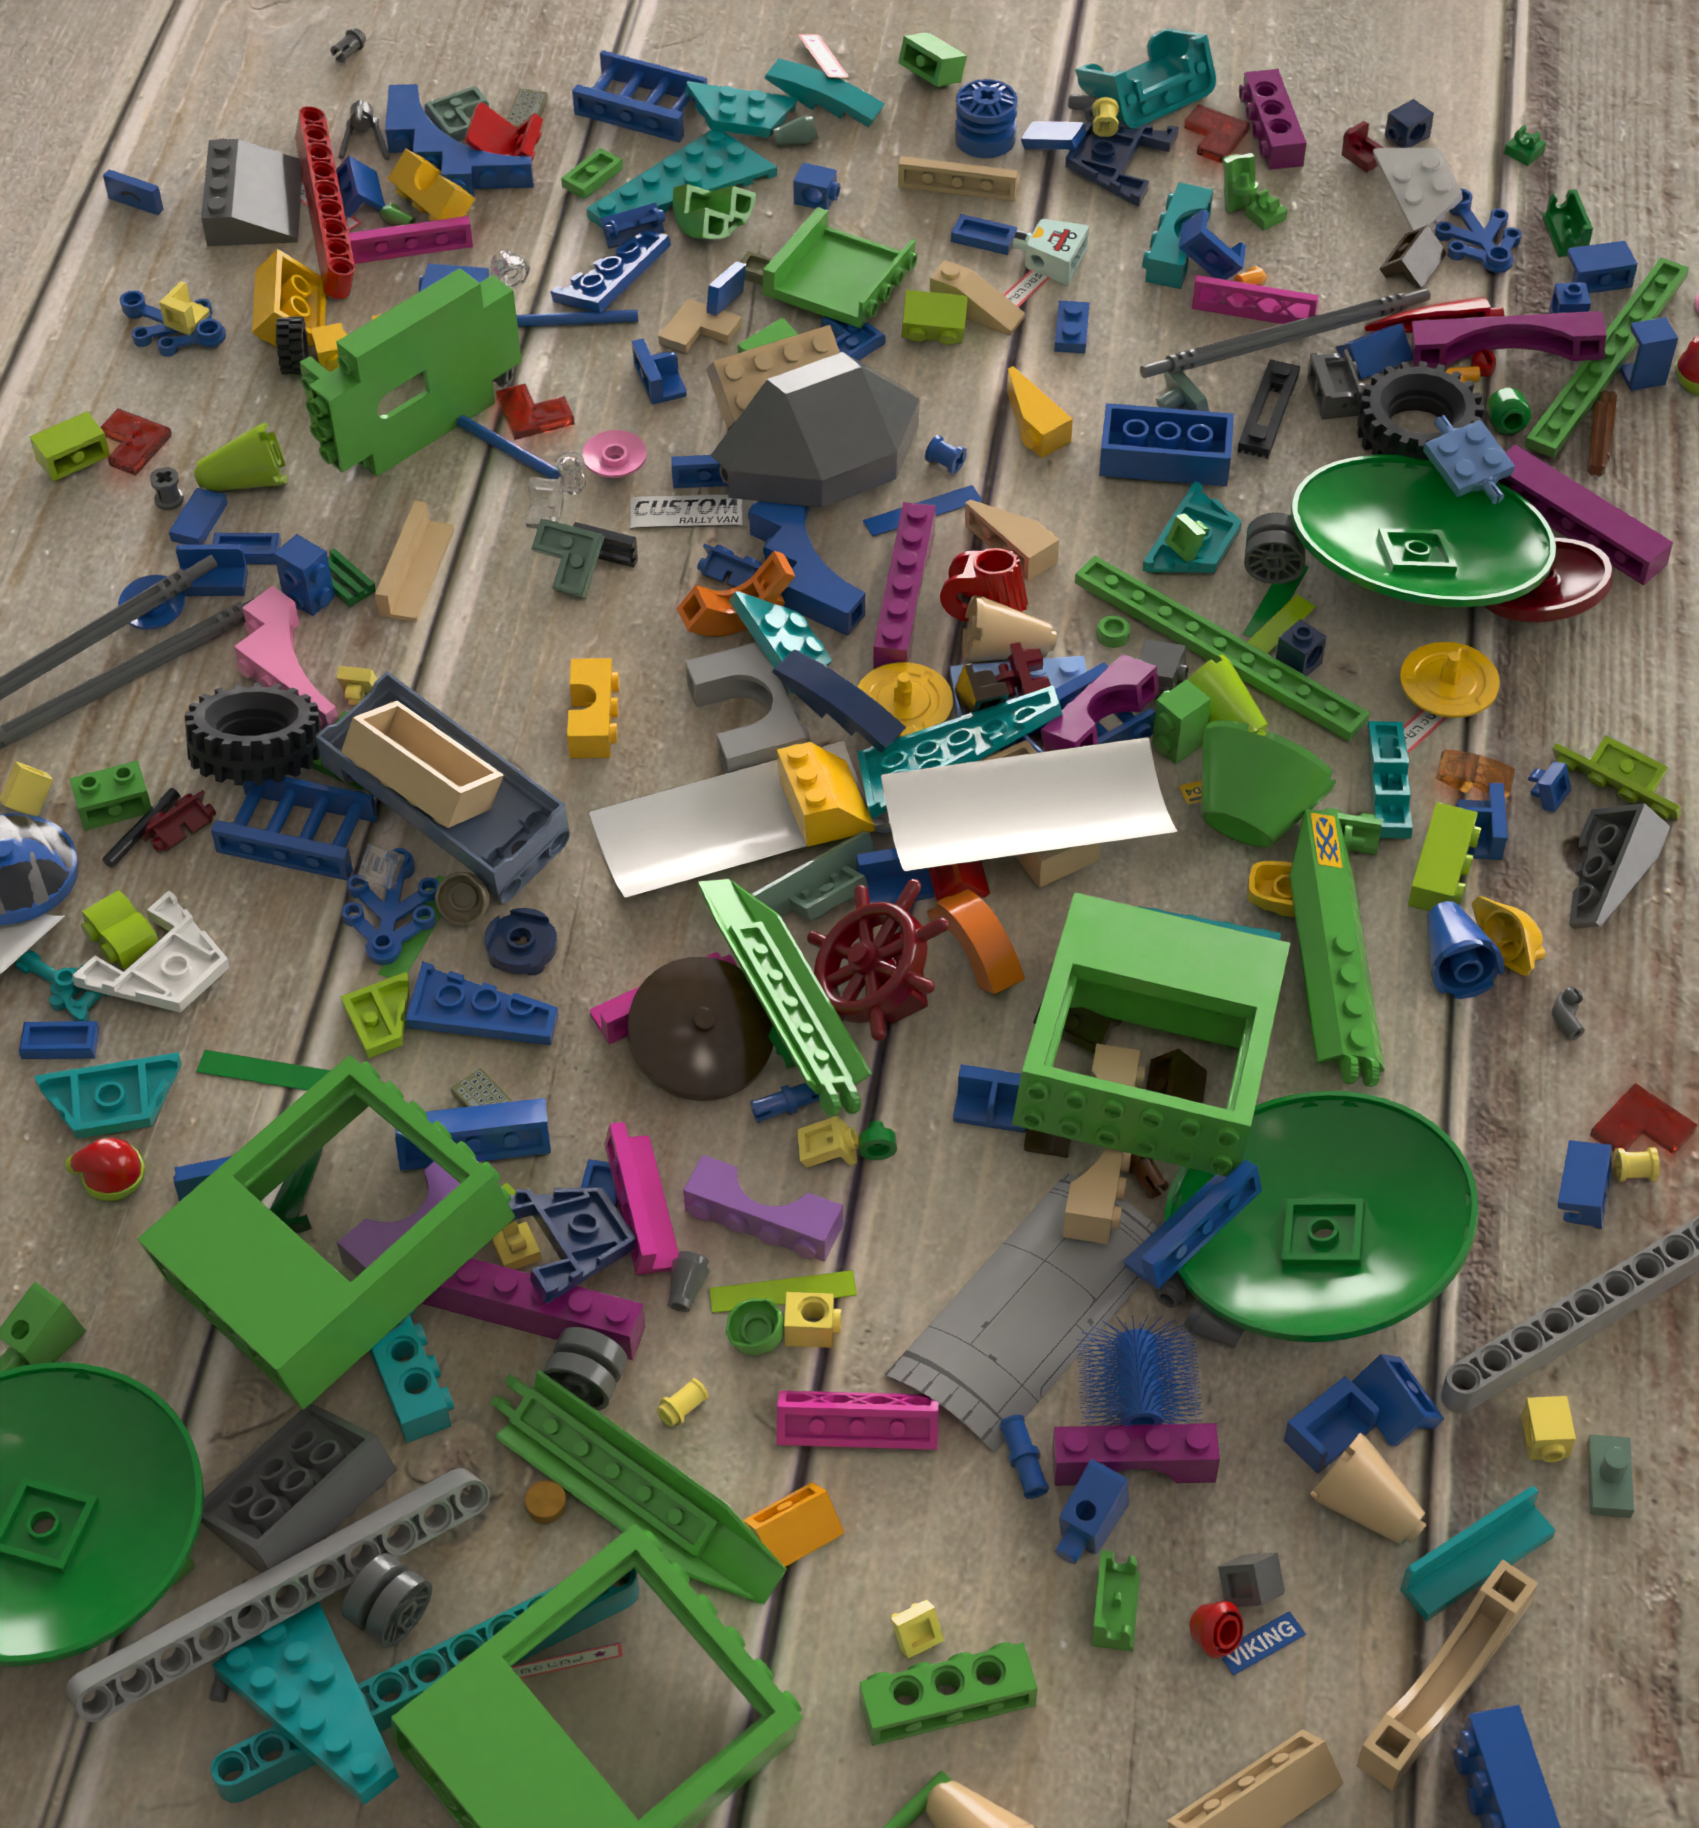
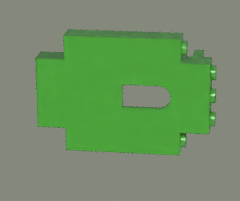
M459 268L336 341L339 355L337 362L340 367L329 372L311 356L300 362L302 373L300 380L305 389L307 399L305 406L310 415L311 425L309 428L313 437L320 442L319 453L327 464H332L343 473L358 463L361 468H367L377 477L458 427L457 420L461 415L471 419L495 404L492 380L522 362L514 291L494 275L479 283ZM423 372L425 391L385 415L377 414L378 404L385 394Z

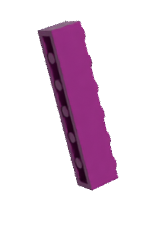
M1517 445L1512 446L1505 452L1515 465V469L1512 475L1502 478L1498 482L1530 502L1545 518L1552 529L1568 539L1583 541L1599 548L1607 555L1611 566L1643 586L1667 566L1673 546L1671 540Z
M470 1258L421 1303L558 1340L560 1334L566 1328L581 1327L590 1329L616 1342L624 1350L629 1360L634 1359L646 1328L643 1303L575 1286L553 1301L544 1303L531 1283L529 1273Z

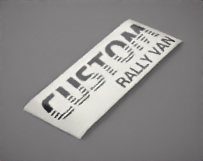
M728 495L645 496L630 499V529L635 527L743 526L742 499L728 498Z

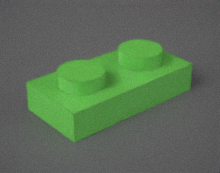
M599 148L561 178L562 188L585 199L623 169V161L621 158Z

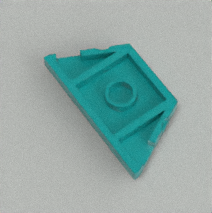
M687 81L685 90L687 97L693 96L696 100L695 108L700 115L705 117V122L711 130L769 138L774 133L776 127L782 125L789 111H795L797 97L764 93L760 90L737 89L731 86H716Z
M1194 481L1143 561L1142 571L1215 573L1239 535L1242 521L1234 513L1227 511L1224 504L1216 497L1211 500L1202 492L1203 486L1199 482ZM1186 514L1194 522L1201 521L1209 528V532L1206 533L1203 539V546L1200 547L1194 560L1185 561L1165 543L1176 515Z
M739 591L734 592L729 600L730 604L774 668L794 649L827 667L830 665L832 659L824 649V645L818 640L806 619L799 612ZM787 687L791 694H795L789 687Z
M179 1052L35 1075V1081L38 1089L75 1138L79 1139L152 1127L182 1066Z

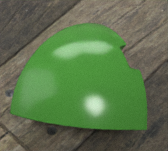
M689 184L673 188L675 218L681 230L690 237L705 240L725 238L730 236V233L737 227L747 222L754 208L757 193L735 186L715 191H708Z

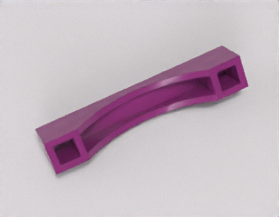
M1602 311L1412 321L1411 347L1414 367H1419V361L1427 362L1428 368L1435 369L1438 364L1444 365L1446 368L1456 361L1474 355L1475 352L1482 351L1483 349L1538 350L1555 354L1571 361L1604 360L1606 329Z
M903 502L873 646V670L890 663L910 662L921 585L928 559L931 556L935 536V505Z

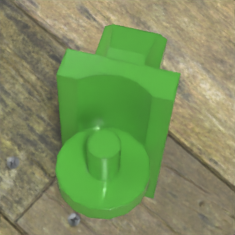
M1249 153L1224 157L1225 210L1231 213L1245 208V205L1256 200L1258 183L1255 181V156Z
M1325 809V812L1338 814L1348 854L1349 851L1377 855L1382 819H1376L1374 814L1362 813L1356 816L1343 814L1339 809Z

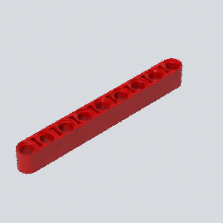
M305 106L299 110L295 140L323 290L332 298L344 299L351 292L355 264L326 116L317 107Z

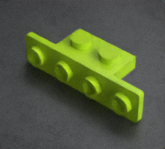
M1607 735L1604 736L1591 759L1558 743H1555L1552 748L1554 758L1557 759L1556 762L1566 763L1567 769L1570 772H1574L1577 769L1588 775L1586 778L1594 785L1605 788L1608 785L1618 790L1617 794L1632 804H1636L1637 801L1645 803L1663 820H1667L1670 817L1678 821L1681 816V809L1678 804L1654 793L1668 771L1666 765Z

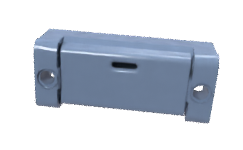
M388 671L375 681L370 693L336 724L326 726L316 736L324 767L345 783L357 782L482 879L489 890V894L501 903L510 901L565 847L570 838L566 806L563 802ZM400 702L503 774L491 810L450 828L438 824L429 814L419 807L411 805L405 797L392 788L384 786L378 778L365 769L356 766L351 759L341 753L352 718L389 703Z

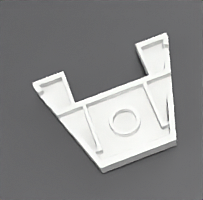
M168 891L147 909V914L150 921L169 932L125 972L97 956L92 957L72 975L75 986L181 1013L229 969L228 958L208 934L198 928L193 921V916L187 909L183 910L178 904L177 897Z

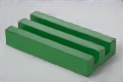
M335 548L329 551L328 562L330 572L338 578L340 583L355 593V595L350 594L332 578L334 594L347 606L352 607L376 591L375 583Z

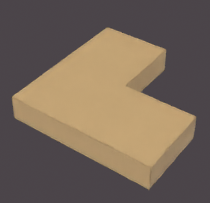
M688 298L659 334V344L684 353L688 352L700 335L728 344L742 326V317L724 310L717 316L709 314L706 310V304Z

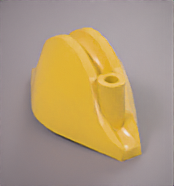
M1477 896L1471 903L1477 925L1500 949L1505 966L1524 977L1529 975L1535 967V961L1544 959L1546 954L1545 949L1541 946L1543 936L1537 923L1518 908L1495 902L1483 896Z

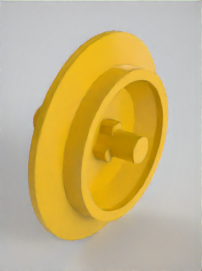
M1435 642L1417 648L1406 657L1400 671V683L1410 701L1422 710L1441 717L1462 718L1482 712L1494 702L1500 686L1498 671L1489 658L1470 646L1455 642Z
M897 662L880 666L869 672L857 686L906 726L905 730L897 738L946 722L953 708V693L948 682L938 672L921 664Z

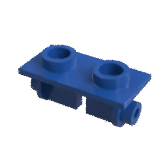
M656 202L600 218L608 248L624 244L644 230L656 233L665 232L662 224L665 221V215L663 210H658Z
M704 543L703 548L708 556L706 559H700L697 569L701 571L703 576L722 583L729 572L732 575L727 583L735 588L749 580L762 563L750 556H745L744 559L737 557L730 549L717 544L716 547H712Z

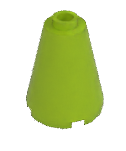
M266 422L258 424L198 460V468L194 469V476L199 487L204 486L209 491H223L287 484L288 474L282 476L280 469L286 466L281 447L274 432L267 433L266 431L270 425Z
M1223 654L1219 655L1220 662L1217 664L1212 659L1209 660L1188 679V681L1211 698L1208 723L1219 720L1245 723L1249 725L1248 732L1266 736V730L1269 725L1231 661Z

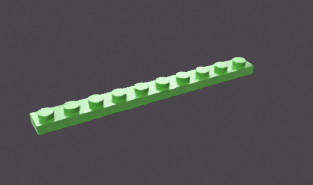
M1662 257L1658 260L1606 330L1604 360H1587L1582 362L1527 436L1526 448L1555 458L1597 401L1600 393L1605 390L1638 345L1630 330L1631 324L1657 319L1687 278L1689 267Z
M1096 555L1075 574V584L1179 644L1185 645L1186 648L1205 659H1212L1217 664L1220 662L1219 655L1223 654L1231 661L1243 681L1345 740L1350 741L1369 721L1370 712Z

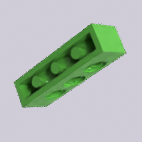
M1003 1642L992 1646L988 1651L976 1654L962 1652L951 1656L947 1661L935 1664L920 1662L910 1666L906 1671L894 1674L879 1672L869 1676L865 1681L859 1682L860 1703L872 1746L1036 1706L1038 1692L1024 1642L1014 1645L1009 1642ZM989 1675L996 1678L998 1682L992 1685H985L978 1679ZM949 1685L954 1687L957 1692L951 1695H944L937 1689L941 1686ZM903 1695H909L915 1698L916 1701L910 1705H903L898 1703L896 1699Z

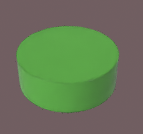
M1116 615L1106 616L1098 622L1097 639L1106 647H1122L1130 639V624L1123 617Z

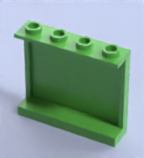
M817 207L763 269L762 295L862 328L870 318L873 319L879 306L883 302L886 303L893 289L901 285L907 272L914 269L918 259V254L915 253L916 240L911 239L900 251L828 227V210Z

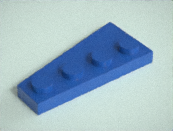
M647 230L642 231L616 248L617 254L615 256L602 257L593 263L595 269L585 275L579 272L570 278L571 284L564 289L558 286L550 291L553 302L601 313L671 246L669 236Z
M422 961L406 1016L407 1028L551 1045L559 1015L558 1008L553 1005L517 993L508 995L497 991V986L485 982L479 985L465 980L462 974L449 971L447 974L435 970L433 964Z

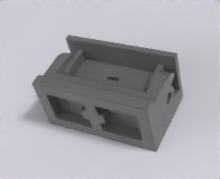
M1344 350L1343 359L1336 353L1320 355L1311 353L1307 377L1322 420L1359 416L1361 398L1365 386L1358 381L1357 364L1355 361H1351L1348 350Z

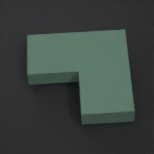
M473 86L424 104V109L427 116L438 129L454 140L461 141L465 139L470 124L468 117L473 115L475 107L480 102L489 107V101L477 86Z
M541 518L531 549L536 553L561 559L552 587L554 591L586 599L605 536L601 533Z

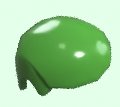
M751 1298L738 1303L729 1313L725 1332L736 1350L745 1355L759 1357L772 1352L782 1342L785 1320L781 1310L771 1299Z

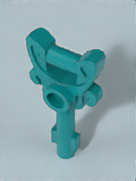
M30 949L15 961L16 969L26 975L32 972L52 984L50 986L52 996L49 997L51 1008L55 1011H61L66 1008L73 1021H89L88 1010L102 996H111L87 990L76 1001V996L86 990L74 985L72 975L78 971L76 968H62L57 971L42 962L41 956Z

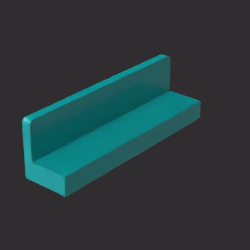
M1534 1485L1406 1568L1400 1591L1426 1622L1483 1585L1502 1559L1513 1565L1554 1537L1556 1530L1534 1506L1539 1494Z

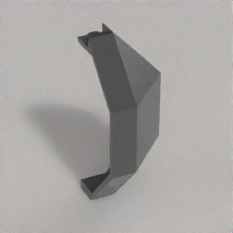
M841 352L767 379L712 452L711 456L721 464L719 469L720 476L728 484V498L823 508L897 479L919 426L920 399L896 381Z

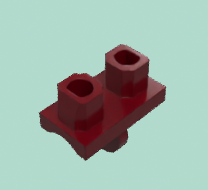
M1020 642L1010 644L1012 654L1008 656L1011 670L1009 671L1007 663L1000 664L998 666L1000 674L995 676L997 683L1006 682L1009 691L1008 698L1016 696L1015 687L1019 697L1050 687L1051 684L1048 676L1034 679L1030 677L1029 672L1043 669L1044 663L1040 648L1022 649Z

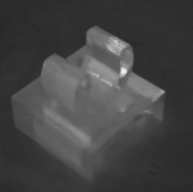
M368 844L357 878L387 889H394L403 867L405 855L375 844Z

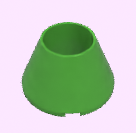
M1226 720L1210 722L1206 725L1203 732L1201 817L1209 826L1221 834L1250 846L1270 848L1302 819L1305 809H1313L1332 792L1336 784L1335 779L1331 780L1333 771L1320 758L1302 746L1270 731L1267 732L1265 737L1248 732L1249 725L1245 723Z

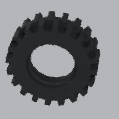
M1419 361V367H1410L1408 362H1402L1398 370L1388 366L1384 368L1383 377L1377 373L1374 374L1371 378V384H1366L1364 387L1357 422L1358 438H1363L1361 446L1364 451L1372 449V455H1402L1414 459L1429 460L1423 451L1426 442L1442 436L1441 432L1418 433L1405 430L1394 424L1390 418L1403 411L1419 410L1431 413L1437 417L1445 415L1453 428H1462L1476 421H1482L1484 405H1480L1482 396L1480 392L1473 393L1474 384L1470 380L1464 383L1460 381L1461 373L1458 371H1454L1452 374L1444 372V365L1438 364L1437 368L1434 369L1428 368L1427 362Z
M253 683V687H242L241 684H234L233 689L224 690L220 687L214 689L215 695L203 694L199 696V703L192 702L189 705V712H185L187 755L193 769L200 768V775L204 777L212 774L215 775L216 782L223 783L226 779L234 780V785L242 786L244 781H255L256 786L263 785L264 780L273 779L278 783L284 781L283 776L291 775L297 777L301 775V768L310 769L313 767V760H319L320 751L316 736L320 733L318 705L316 702L311 703V697L308 694L299 696L298 689L293 687L287 691L282 690L280 684H273L271 687H262V683Z

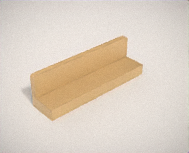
M905 156L900 157L898 164V187L1015 201L1021 175L1018 174V170Z
M414 500L375 593L379 617L417 622L454 533L453 524L429 520L427 502Z
M1302 1729L1166 1822L1169 1828H1281L1340 1788L1343 1781L1326 1742Z

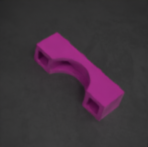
M1124 654L1119 657L1071 703L1066 705L1062 710L1063 715L1048 722L1041 729L1044 752L1097 745V722L1119 712H1140L1159 694L1157 666Z
M1217 1424L1054 1427L1052 1444L1054 1486H1076L1091 1459L1115 1472L1130 1469H1148L1168 1475L1175 1483H1216L1220 1463Z

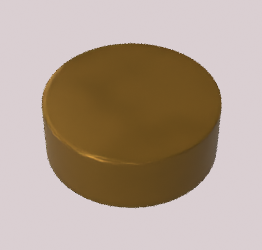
M546 1480L537 1482L528 1489L525 1495L527 1513L535 1522L541 1524L553 1523L559 1520L566 1511L565 1492L556 1482Z

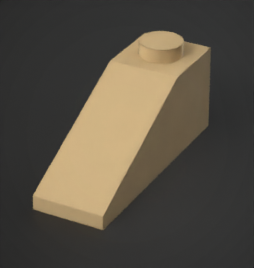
M943 260L930 277L929 292L968 296L966 319L1011 336L1025 318V312L969 268Z
M973 500L965 502V526L990 548L1005 549L1010 552L1013 551L1014 555H1018L1023 577L1027 581L1058 563L1059 540L1052 531H1048L1038 521Z

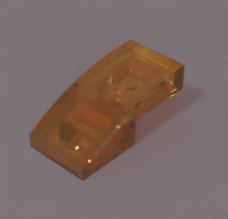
M1445 749L1441 753L1435 779L1464 793H1467L1472 786L1487 793L1489 783H1504V796L1506 799L1511 792L1515 768L1482 755Z

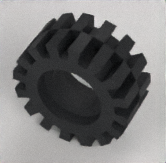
M304 317L277 318L276 345L278 348L277 355L279 357L280 372L282 375L302 374L300 362L309 357Z

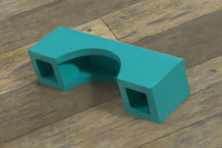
M1178 182L1174 194L1169 193L1166 202L1167 212H1161L1158 222L1159 231H1154L1151 237V251L1146 250L1144 253L1142 268L1146 269L1145 282L1181 289L1188 272L1190 258L1179 248L1182 224L1202 209L1208 212L1209 219L1214 189Z

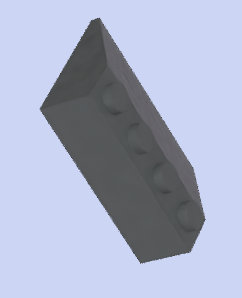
M221 138L209 140L201 216L207 246L297 243L302 183L299 158L241 139Z
M311 1403L304 1410L301 1409L204 1498L201 1523L254 1569L263 1573L326 1539L374 1491L380 1489L397 1469L376 1435Z

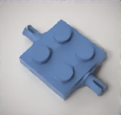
M1445 415L1438 417L1434 421V425L1441 432L1442 436L1426 442L1423 451L1454 494L1460 497L1469 492L1482 490L1493 504L1502 501L1504 494L1496 486V483L1500 479L1512 475L1515 465L1484 423L1479 420L1456 429L1453 428Z

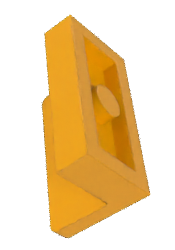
M813 1482L742 1520L785 1567L844 1533L827 1490Z

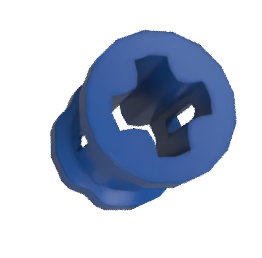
M940 435L932 438L925 452V460L927 462L933 463L935 461L947 467L948 472L956 474L962 468L967 457L966 448L962 446L957 448L944 442V438Z

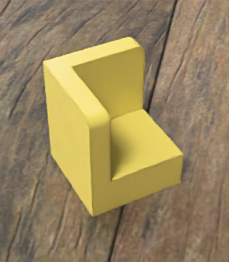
M182 281L159 302L164 325L189 336L196 330L199 322L210 316L209 308L190 300L188 286Z
M15 761L0 795V801L8 808L38 816L53 779L44 771Z

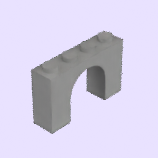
M757 642L685 661L686 681L696 707L731 698L743 697L759 701L770 710L762 720L754 724L717 734L718 758L725 774L777 760V749L811 742L807 726L800 725V715L796 702L789 700L787 686L772 673L774 667Z

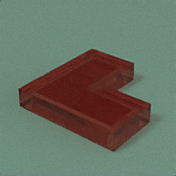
M1197 104L1185 119L1184 128L1205 136L1197 146L1198 155L1223 164V158L1229 156L1249 132L1250 123Z
M525 383L495 391L496 400L514 440L575 425L574 415L565 396L534 404Z
M119 408L100 427L105 433L106 438L121 443L108 457L109 466L134 476L145 467L172 437L169 427Z
M1635 1083L1596 1123L1591 1130L1590 1136L1601 1144L1612 1145L1613 1152L1616 1148H1623L1626 1152L1644 1134L1675 1155L1696 1132L1698 1124Z

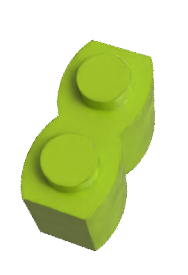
M120 890L81 911L84 919L81 928L85 936L91 943L97 941L100 944V951L109 964L116 963L122 970L134 964L158 942L156 932L150 923L135 909Z

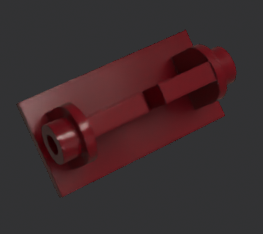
M201 790L194 796L191 793L186 794L175 803L174 806L176 808L166 814L159 812L150 818L146 823L147 827L145 828L143 840L146 842L153 837L154 839L151 841L153 848L158 853L163 850L167 852L187 838V835L180 828L181 826L185 825L193 835L213 822L212 817L216 815V811L209 803L204 806L205 791Z

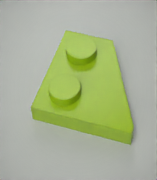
M407 972L340 996L345 1012L368 1059L403 1046L410 988Z

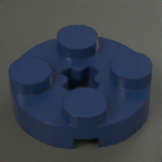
M531 908L510 910V915L504 916L501 919L497 916L487 926L484 936L485 948L490 964L494 968L513 974H540L545 969V965L554 957L558 946L557 932L555 927L549 923V918L544 913ZM521 937H527L528 943L516 945L512 941H519Z

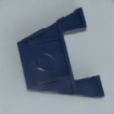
M1086 122L1087 133L1076 149L1069 151L1066 156L1065 167L1128 202L1140 206L1148 191L1149 180L1126 175L1124 172L1140 145L1170 152L1178 137L1179 127L1167 126V130H1153V125H1142L1140 129H1124V124H1119L1115 135L1100 137L1094 133L1093 123Z
M554 1188L553 1194H533L531 1189H516L515 1195H510L512 1200L509 1202V1205L515 1215L513 1220L533 1216L561 1259L557 1262L531 1268L530 1281L544 1303L553 1301L635 1249V1235L603 1188Z

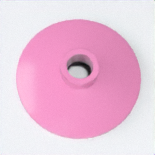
M623 430L601 432L589 439L583 448V461L586 467L594 474L607 478H620L633 474L643 466L647 457L646 446L642 439L631 432Z

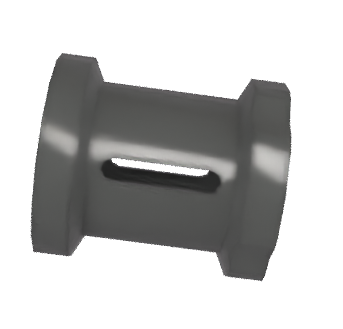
M170 467L154 470L150 475V482L156 491L154 497L156 506L162 510H173L181 506L184 496L177 485L179 483L178 472Z

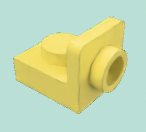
M839 1116L797 1129L800 1162L806 1168L838 1157H842L848 1165L857 1163L856 1149L859 1148L857 1133L854 1128L848 1127Z

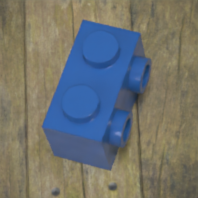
M296 534L274 553L281 590L283 594L295 602L297 610L301 609L314 616L323 607L329 605L335 597L327 552Z

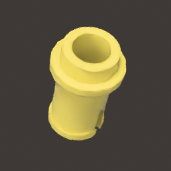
M692 1378L688 1384L670 1398L663 1397L660 1400L661 1405L657 1407V1413L668 1426L681 1425L684 1423V1417L701 1402L707 1400L709 1394L699 1380Z

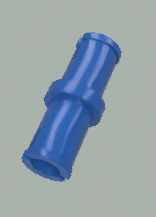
M805 1082L793 1087H789V1085L780 1087L781 1091L756 1100L753 1099L750 1101V1105L753 1107L752 1112L756 1122L761 1123L764 1120L787 1112L790 1115L798 1112V1108L818 1102L820 1099L819 1094H816Z
M1019 1414L1012 1415L1003 1419L1000 1422L1001 1424H999L1010 1452L1008 1461L1011 1467L1016 1468L1024 1491V1497L1026 1499L1038 1498L1049 1490V1485L1046 1483L1038 1461L1041 1454L1038 1447L1032 1444L1024 1422V1416Z

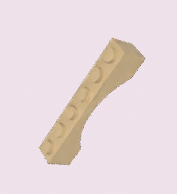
M1096 1043L1091 1077L1143 1089L1146 1066L1139 1065L1141 1050ZM1105 1148L1098 1161L1086 1173L1070 1183L1062 1237L1109 1245L1111 1229L1119 1230L1122 1207L1115 1206L1116 1200L1124 1201L1127 1178L1120 1177L1121 1171L1129 1172L1130 1153Z
M1502 1559L1480 1588L1458 1625L1429 1666L1399 1702L1385 1714L1363 1743L1357 1767L1389 1790L1393 1791L1530 1607L1538 1586L1537 1582Z

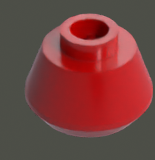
M1221 1601L1203 1604L1190 1618L1191 1637L1209 1657L1220 1659L1229 1655L1238 1647L1242 1640L1244 1632L1243 1618L1237 1606L1231 1602Z

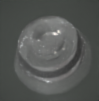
M511 250L497 253L490 263V276L494 275L512 290L523 285L530 273V266L527 260Z

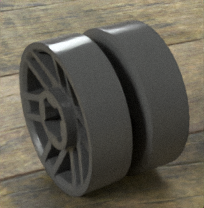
M1274 512L1255 518L1247 528L1244 559L1246 571L1254 579L1270 584H1284L1298 578L1305 567L1306 548L1293 529L1291 515Z
M570 1327L564 1329L560 1334L553 1349V1354L550 1356L543 1372L594 1409L601 1410L608 1406L628 1358L624 1350L607 1336L586 1328Z
M384 1553L370 1561L355 1578L344 1598L342 1615L359 1629L366 1630L370 1637L384 1647H392L402 1641L423 1616L432 1595V1585L415 1571L408 1570L407 1566L389 1553Z

